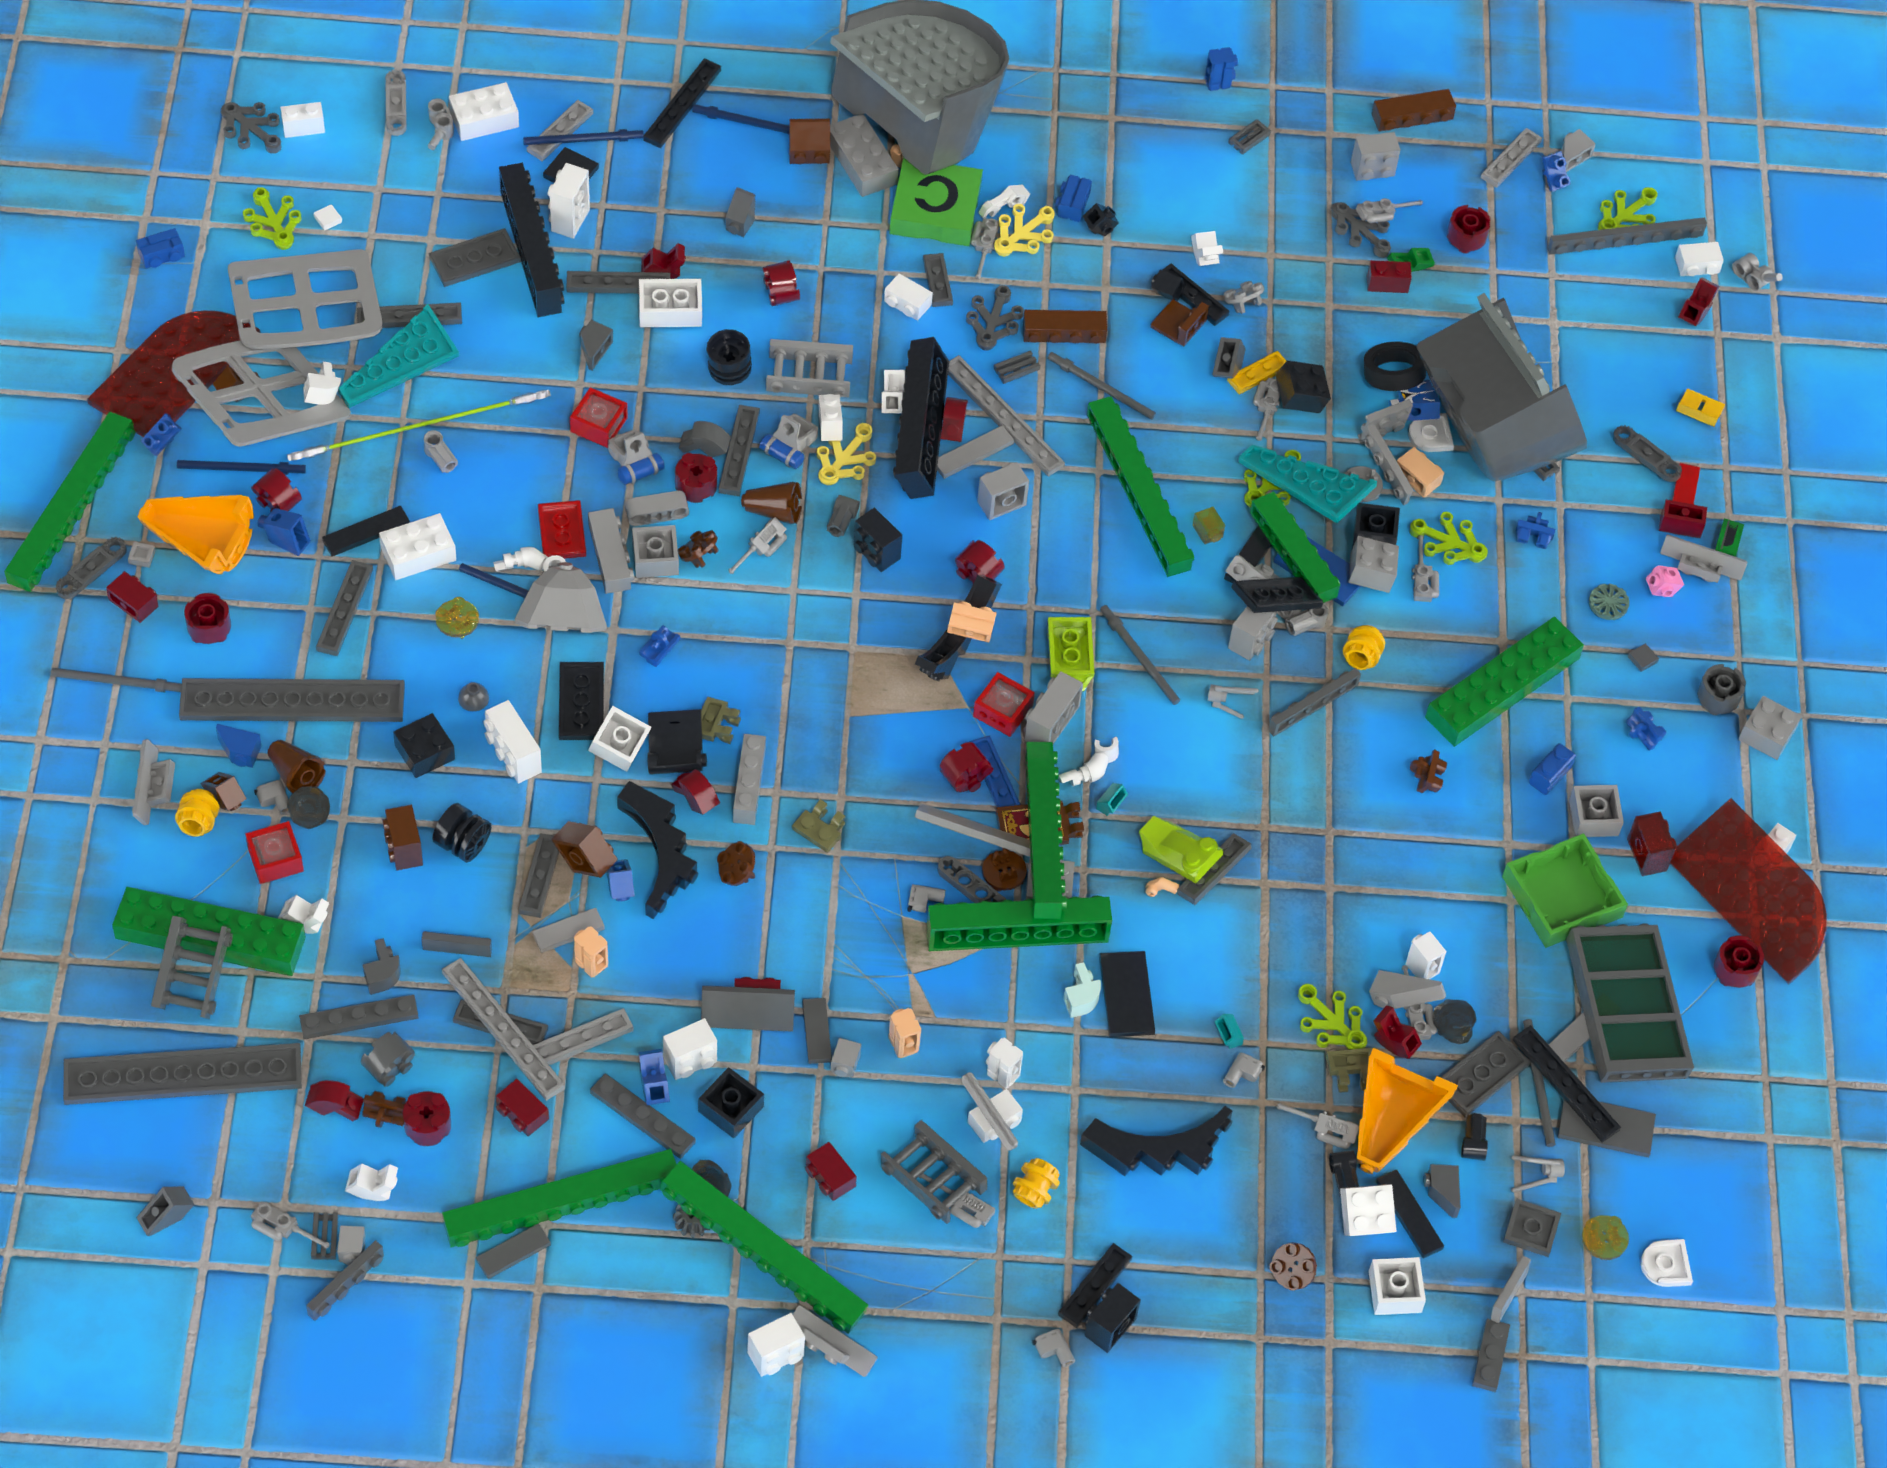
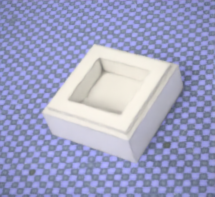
M332 204L314 212V218L324 231L342 223V217Z

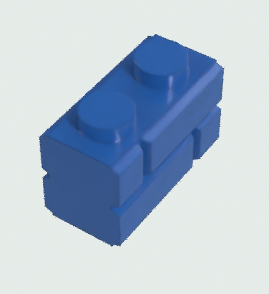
M1230 47L1221 48V50L1212 49L1208 52L1204 78L1210 91L1219 90V88L1228 89L1231 87L1232 80L1236 78L1234 67L1238 65V59Z
M1070 174L1067 182H1062L1060 190L1062 196H1058L1055 203V208H1058V217L1069 218L1076 222L1081 221L1091 192L1092 181L1090 179Z
M176 228L136 240L137 251L145 269L149 267L155 268L162 263L178 261L180 258L185 257L183 243Z
M1558 743L1553 748V751L1532 771L1529 780L1530 785L1544 795H1547L1572 768L1576 758L1575 753L1561 743Z

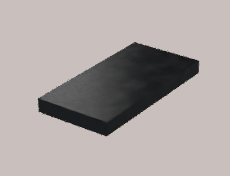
M1302 577L1233 581L1231 586L1253 613L1321 609L1324 603Z
M560 662L559 740H594L604 722V662Z
M1145 951L1100 953L1109 1037L1155 1035Z

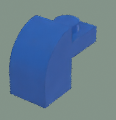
M662 1049L638 1052L641 1082L646 1104L654 1105L670 1102Z

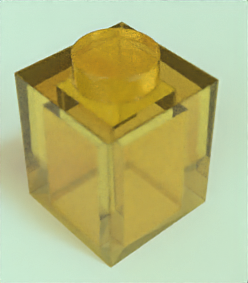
M1214 507L1195 513L1193 527L1204 545L1210 542H1217L1223 538L1225 524Z

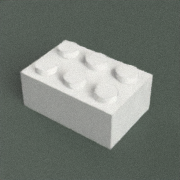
M507 82L449 96L450 114L461 141L519 127L518 109Z
M566 163L563 169L558 171L554 185L551 184L548 189V196H550L548 209H550L549 222L551 223L552 232L574 239L590 210L589 170Z
M639 279L640 327H702L701 279Z
M440 513L379 533L381 550L395 580L456 561L455 544Z
M507 700L486 710L484 726L487 732L484 733L485 738L490 745L493 744L496 748L495 753L498 759L505 762L509 776L511 778L514 777L519 784L542 773L540 747L510 701Z

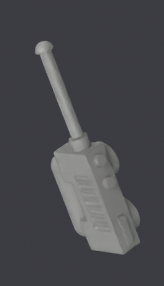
M1383 198L1381 201L1376 202L1364 201L1357 205L1356 211L1361 220H1367L1368 223L1391 221L1396 212L1395 208L1414 205L1421 206L1423 201L1394 204L1389 199Z
M983 218V222L977 221L971 236V245L976 246V251L982 252L978 272L975 275L976 279L981 278L986 255L988 253L991 254L992 250H994L999 225L998 221L992 218Z
M1268 378L1267 381H1261L1253 400V404L1258 406V411L1264 412L1265 415L1258 436H1256L1257 441L1262 440L1270 414L1274 415L1277 412L1278 408L1276 407L1280 404L1278 402L1280 392L1277 379Z
M776 517L770 519L760 532H756V536L750 539L748 544L751 547L732 568H729L730 574H733L752 552L756 551L759 556L764 554L770 557L787 540V535L784 533L787 529ZM775 537L776 539L769 545L768 542Z
M1419 535V563L1412 569L1414 573L1412 576L1414 580V601L1431 602L1432 598L1439 596V573L1432 570V566L1424 565V536ZM1428 580H1431V588L1428 584Z
M1402 966L1404 975H1409L1408 966ZM1422 1003L1404 1007L1409 1026L1415 1027L1420 1040H1430L1431 1035L1437 1033L1432 1005Z
M1282 1103L1277 1105L1279 1110L1282 1109L1317 1122L1315 1131H1318L1316 1137L1319 1141L1343 1149H1348L1351 1143H1355L1359 1131V1125L1356 1123L1338 1119L1333 1114L1329 1116L1324 1111L1318 1116L1282 1105ZM1329 1130L1341 1134L1343 1138L1333 1136L1327 1132Z
M924 1173L919 1176L920 1179L922 1178L929 1183L933 1181L932 1178ZM944 1185L940 1187L941 1190L950 1195L955 1191ZM967 1192L950 1207V1213L972 1227L978 1228L980 1225L984 1227L987 1225L995 1213V1208L978 1199L972 1193Z
M261 1202L251 1215L252 1228L276 1241L282 1237L287 1239L292 1232H297L324 1246L325 1249L330 1246L329 1242H324L297 1226L298 1223L295 1217H291L288 1213H283L267 1203Z

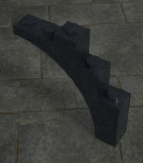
M977 575L964 602L971 604L972 607H988L991 609L1002 584L985 575ZM946 630L931 649L917 657L915 665L919 666V670L928 674V677L933 680L948 679L958 656L965 655L972 638L947 633Z
M629 781L617 797V806L619 810L630 816L643 828L657 854L659 864L658 877L654 890L646 902V915L654 919L658 912H663L670 896L673 897L679 887L685 890L690 883L693 884L698 877L697 862L683 855L687 848L686 833L672 826L676 819L675 805Z
M1224 1106L1213 1118L1199 1127L1168 1136L1131 1134L1113 1128L1095 1118L1082 1133L1080 1145L1124 1176L1130 1170L1134 1171L1140 1162L1162 1176L1166 1170L1170 1171L1177 1161L1198 1175L1202 1169L1207 1170L1212 1164L1213 1147L1219 1140L1218 1135L1230 1128L1233 1122L1231 1120L1233 1111Z

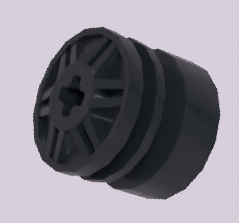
M731 329L718 331L712 335L707 342L706 349L708 369L711 377L723 385H735L746 380L752 369L751 349L748 338L743 333Z
M455 803L439 819L432 839L436 845L446 851L452 850L453 855L467 863L472 861L481 852L490 836L492 826L486 819H482L477 814L472 816L471 810L459 803Z

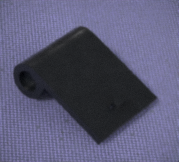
M701 709L648 713V725L652 727L649 732L648 770L650 775L692 772L695 769L703 771V767H707V755L703 753Z

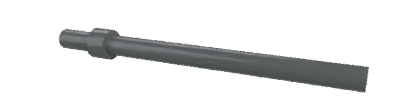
M1053 352L1048 355V359L1059 365L1060 369L1065 372L1075 374L1151 420L1154 418L1156 412L1077 367L1068 358L1064 359Z
M1107 605L1102 606L1100 611L1108 620V625L1111 629L1120 635L1172 704H1178L1180 698L1124 628L1122 620L1115 616Z
M52 668L51 671L52 677L155 689L156 692L164 693L166 691L181 692L182 687L181 683L167 682L166 679L159 678L149 680Z
M1531 1019L1523 1021L1524 1029L1530 1025L1533 1027ZM1531 1062L1546 1146L1553 1147L1556 1143L1543 1075Z

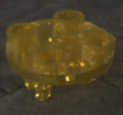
M455 597L453 600L443 603L435 612L436 625L447 636L463 639L464 636L471 634L479 623L478 610L473 604L465 601L462 597Z
M1599 1215L1586 1222L1582 1231V1242L1592 1256L1601 1260H1612L1620 1257L1626 1251L1629 1235L1619 1217Z

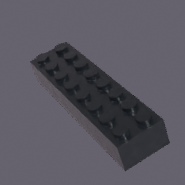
M523 162L499 167L500 194L518 254L521 257V264L537 317L562 313L561 304H565L561 291H564L562 279H558L557 276L559 275L558 265L553 263L554 252L553 248L548 246L550 244L548 232L543 230L545 228L543 216L539 217L538 214L540 213L539 202L534 200V186L529 184L531 182L529 170H525Z
M935 337L912 340L908 350L909 360L908 366H906V382L903 386L905 393L904 399L901 402L902 416L899 418L900 433L897 435L898 450L895 452L896 467L893 468V474L910 499L933 496L935 492L949 360Z

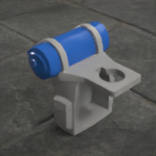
M795 413L791 416L783 415L778 429L773 435H765L760 441L759 448L765 451L766 455L772 456L783 462L787 467H792L796 470L804 461L803 449L810 446L817 439L818 427Z
M635 429L610 439L608 445L610 455L621 464V468L618 469V477L624 485L634 484L642 478L652 474L656 475L658 471L665 469L662 457L658 453L652 454L648 448L649 444L644 433L637 432Z

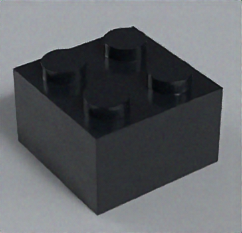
M1287 360L1276 374L1283 408L1320 413L1331 399L1322 365Z
M1358 503L1352 549L1358 536L1396 545L1400 508Z
M874 507L855 520L853 545L858 553H862L868 559L871 566L883 572L901 559L902 534Z
M433 713L393 731L395 747L415 778L455 760L454 745Z
M729 1067L698 1099V1112L732 1138H735L764 1107V1093Z
M1119 1283L1113 1289L1109 1287L1101 1298L1102 1302L1098 1306L1094 1304L1087 1313L1088 1320L1085 1323V1337L1106 1353L1112 1349L1136 1321L1141 1299Z

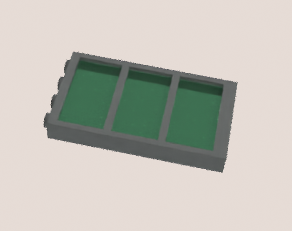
M1622 924L1611 927L1599 925L1596 927L1577 926L1572 928L1566 938L1600 1082L1687 1079L1693 1071L1694 1065L1658 925L1640 924L1638 926H1628Z

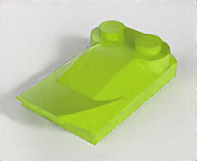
M1048 617L1047 636L1049 641L1051 678H1056L1061 671L1082 682L1083 692L1095 674L1091 617Z
M1153 816L1139 831L1143 854L1194 883H1197L1223 856V849L1218 847L1217 842L1213 838H1201L1170 821Z

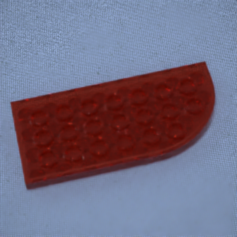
M205 310L182 314L165 322L87 398L88 404L105 415L110 411L131 419L135 433L142 437L151 430L165 413L169 414L172 420L176 422L191 407L195 399L187 391L184 384L173 374V361L178 357L199 350L240 341L236 316L220 311ZM243 323V328L251 327L250 323ZM255 327L256 331L261 333L260 329ZM221 361L193 370V373L208 389L227 366L230 367V365L225 361ZM191 379L187 380L190 385H195Z
M1732 798L1665 857L1740 936L1749 937V941L1757 946H1761L1764 960L1788 985L1803 973L1818 956L1827 932L1826 907L1818 887Z

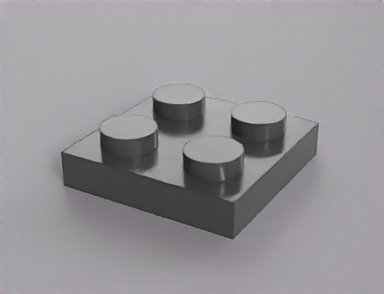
M1516 1198L1503 1243L1549 1257L1561 1213Z

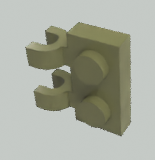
M707 697L701 710L702 739L713 742L715 737H718L721 741L731 744L733 739L731 732L733 729L729 726H721V723L724 719L729 724L738 727L741 721V717H738L740 710L728 708V702Z
M820 799L812 813L805 810L792 825V830L828 853L841 838V833L838 831L845 825V821H843L845 815L838 811L830 824H826L820 819L827 814L828 810L825 808L828 805Z
M1372 1048L1327 1051L1326 1059L1330 1076L1337 1075L1339 1093L1348 1092V1085H1350L1348 1074H1360L1361 1091L1366 1089L1368 1062Z

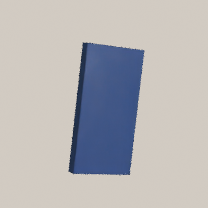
M1307 537L1309 542L1317 548L1321 559L1327 562L1333 576L1339 579L1338 597L1332 600L1343 607L1361 587L1348 583L1350 564ZM1277 554L1273 562L1292 574L1280 555Z

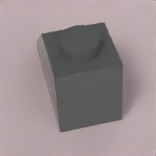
M737 187L726 215V230L732 234L744 237L755 221V194Z
M591 320L587 326H583L579 336L581 337V348L588 369L593 371L613 343V329Z
M1221 337L1212 374L1213 377L1233 379L1240 371L1246 350L1241 339Z
M1431 1164L1428 1173H1424V1187H1428V1196L1452 1218H1457L1461 1208L1459 1166Z
M184 1186L163 1187L136 1218L146 1235L152 1236L182 1220L194 1206V1203Z

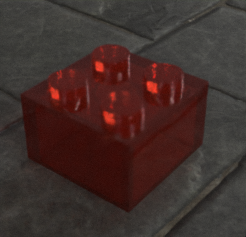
M1661 811L1635 817L1627 841L1641 875L1647 876L1666 872L1677 849L1676 841L1674 838H1671L1667 820L1663 818Z

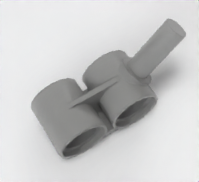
M438 98L431 100L428 104L429 120L435 127V134L428 144L430 150H435L441 139L448 140L454 135L453 118L445 101Z
M1747 253L1732 264L1733 272L1755 291L1769 282L1781 281L1783 278L1781 273H1773L1766 265L1759 267V260L1752 253Z

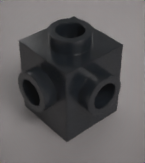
M1098 203L1083 215L1088 228L1094 234L1098 233L1106 236L1119 224L1115 217V211L1109 206L1105 207Z

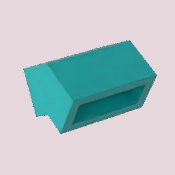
M1112 783L1098 800L1096 809L1106 816L1114 813L1128 796L1123 784Z
M1222 1014L1214 1021L1225 1045L1229 1049L1243 1045L1244 1037L1233 1014ZM1225 1026H1227V1028H1228V1030H1229V1032H1230V1034H1231V1036H1232L1231 1038L1229 1037L1228 1032H1227Z

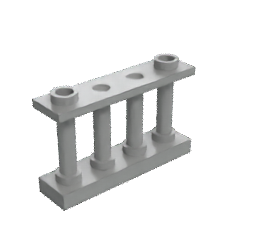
M770 339L769 358L775 359L774 376L767 375L766 391L811 395L840 394V397H849L850 381H844L846 364H852L853 345ZM783 359L796 360L794 377L782 376ZM804 361L817 362L815 379L803 378ZM825 362L837 363L836 380L823 379Z

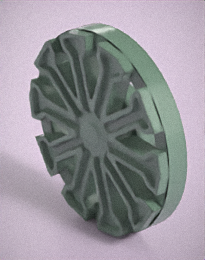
M1601 584L1591 592L1589 606L1598 617L1606 620H1616L1626 614L1630 601L1626 595L1627 593L1622 588H1618L1617 585Z

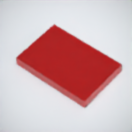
M581 501L538 504L543 554L548 557L558 555L564 559L586 557Z

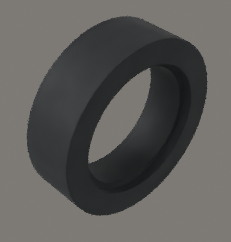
M1396 341L1381 343L1370 348L1364 356L1365 380L1375 388L1386 391L1407 390L1422 383L1426 377L1425 366L1417 346L1414 344ZM1387 362H1405L1412 365L1408 369L1399 371L1384 370L1378 366Z

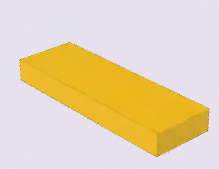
M1276 351L1241 369L1233 379L1227 378V381L1240 395L1259 385L1261 381H1267L1268 378L1276 376L1286 360Z

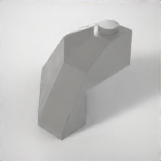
M562 562L560 566L550 567L533 582L515 617L516 624L530 629L551 626V630L568 631V627H572L584 633L607 630L595 587L581 569L574 567L572 563Z

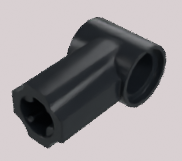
M1473 1113L1466 1117L1465 1137L1463 1138L1461 1150L1462 1158L1486 1160L1488 1140H1485L1487 1117H1484L1482 1114Z
M1353 1150L1330 1153V1170L1332 1174H1335L1339 1196L1341 1197L1340 1188L1359 1187L1356 1175V1156Z

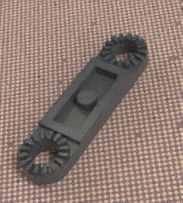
M1621 425L1615 429L1614 442L1662 479L1668 482H1675L1681 477L1682 469L1680 464H1677L1669 455L1640 433H1636L1630 426L1626 427V425ZM1624 433L1629 435V437L1622 439L1619 435ZM1674 469L1676 472L1672 475V473H1667L1666 470Z
M111 537L102 546L97 547L68 571L67 575L57 581V594L63 599H71L78 595L126 554L127 549L124 540L120 537ZM113 545H119L120 549H118V551L116 550V552H112V550H110V547H112ZM65 585L73 586L68 592L62 590V587Z

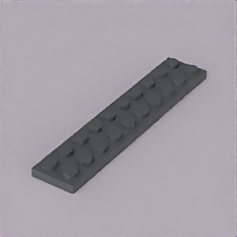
M182 678L179 718L180 720L403 722L405 681Z
M300 1043L64 1059L63 1101L65 1105L302 1089Z

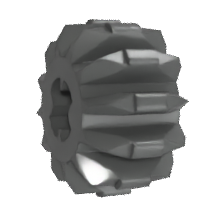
M677 1204L676 1213L673 1214V1220L676 1222L675 1228L677 1230L682 1229L683 1236L691 1233L692 1239L695 1237V1233L703 1237L704 1230L708 1229L701 1225L698 1218L694 1215L686 1214L682 1210L681 1205Z

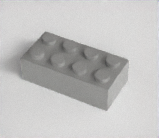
M859 114L830 125V147L861 197L898 184L899 169L864 114Z

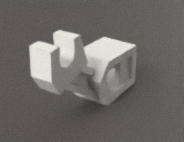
M1010 185L1001 195L985 202L979 214L982 218H986L988 214L994 217L1005 204L1009 208L1014 207L1015 204L1025 205L1030 193L1023 185Z

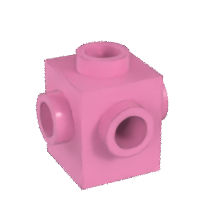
M1657 566L1645 578L1652 595L1673 597L1684 586L1678 569L1674 567Z

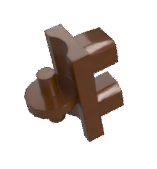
M1435 749L1432 751L1431 756L1419 757L1418 760H1414L1410 764V770L1415 773L1414 776L1416 778H1419L1417 791L1420 793L1427 789L1438 792L1442 788L1443 779L1436 777L1435 773L1442 775L1446 770L1447 762L1439 758L1440 752Z
M374 1091L371 1096L365 1095L362 1116L375 1119L376 1127L381 1128L384 1122L400 1126L404 1125L403 1108L406 1103L405 1098L396 1097L393 1101L385 1099L383 1093Z

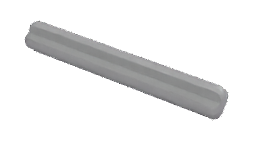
M968 1072L963 1075L962 1083L1006 1149L1009 1151L1015 1149L1018 1146V1140L973 1073Z

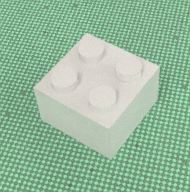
M612 706L588 751L627 772L652 727Z
M705 1018L663 1036V1059L675 1080L687 1078L695 1071L702 1068L708 1069L717 1062V1039Z
M1392 1185L1340 1188L1345 1236L1396 1232Z
M1420 1258L1372 1259L1369 1279L1374 1315L1422 1313L1426 1299Z
M792 1313L748 1333V1355L761 1377L766 1374L773 1375L781 1367L787 1364L793 1365L804 1356L805 1336Z

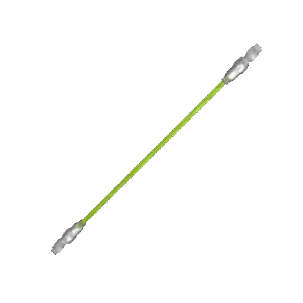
M550 390L523 393L505 402L332 445L306 447L303 451L287 454V458L289 461L299 460L304 457L312 458L330 451V449L506 405L532 403L536 399L551 396Z

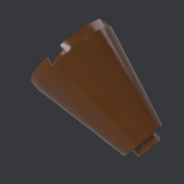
M788 482L747 490L742 495L741 504L747 512L772 519L776 517L779 521L797 524L802 510V506H798L799 499H802L801 486L798 482Z
M277 740L269 746L268 757L288 790L295 796L306 795L304 792L312 788L316 789L321 784L326 773L324 769L325 763L321 758L284 740Z

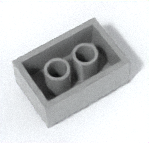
M1061 671L1056 678L1052 677L1048 683L1047 691L1039 695L1035 708H1030L1026 714L1025 720H1027V723L1023 730L1025 732L1024 741L1053 742L1054 744L1080 707L1083 683Z

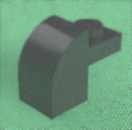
M696 421L694 422L693 429L683 432L679 449L686 453L700 448L709 457H715L727 453L731 436L714 423Z
M384 938L375 940L376 953L379 960L363 964L364 977L370 995L392 988L398 982L401 974L399 955L393 956L391 946H386Z

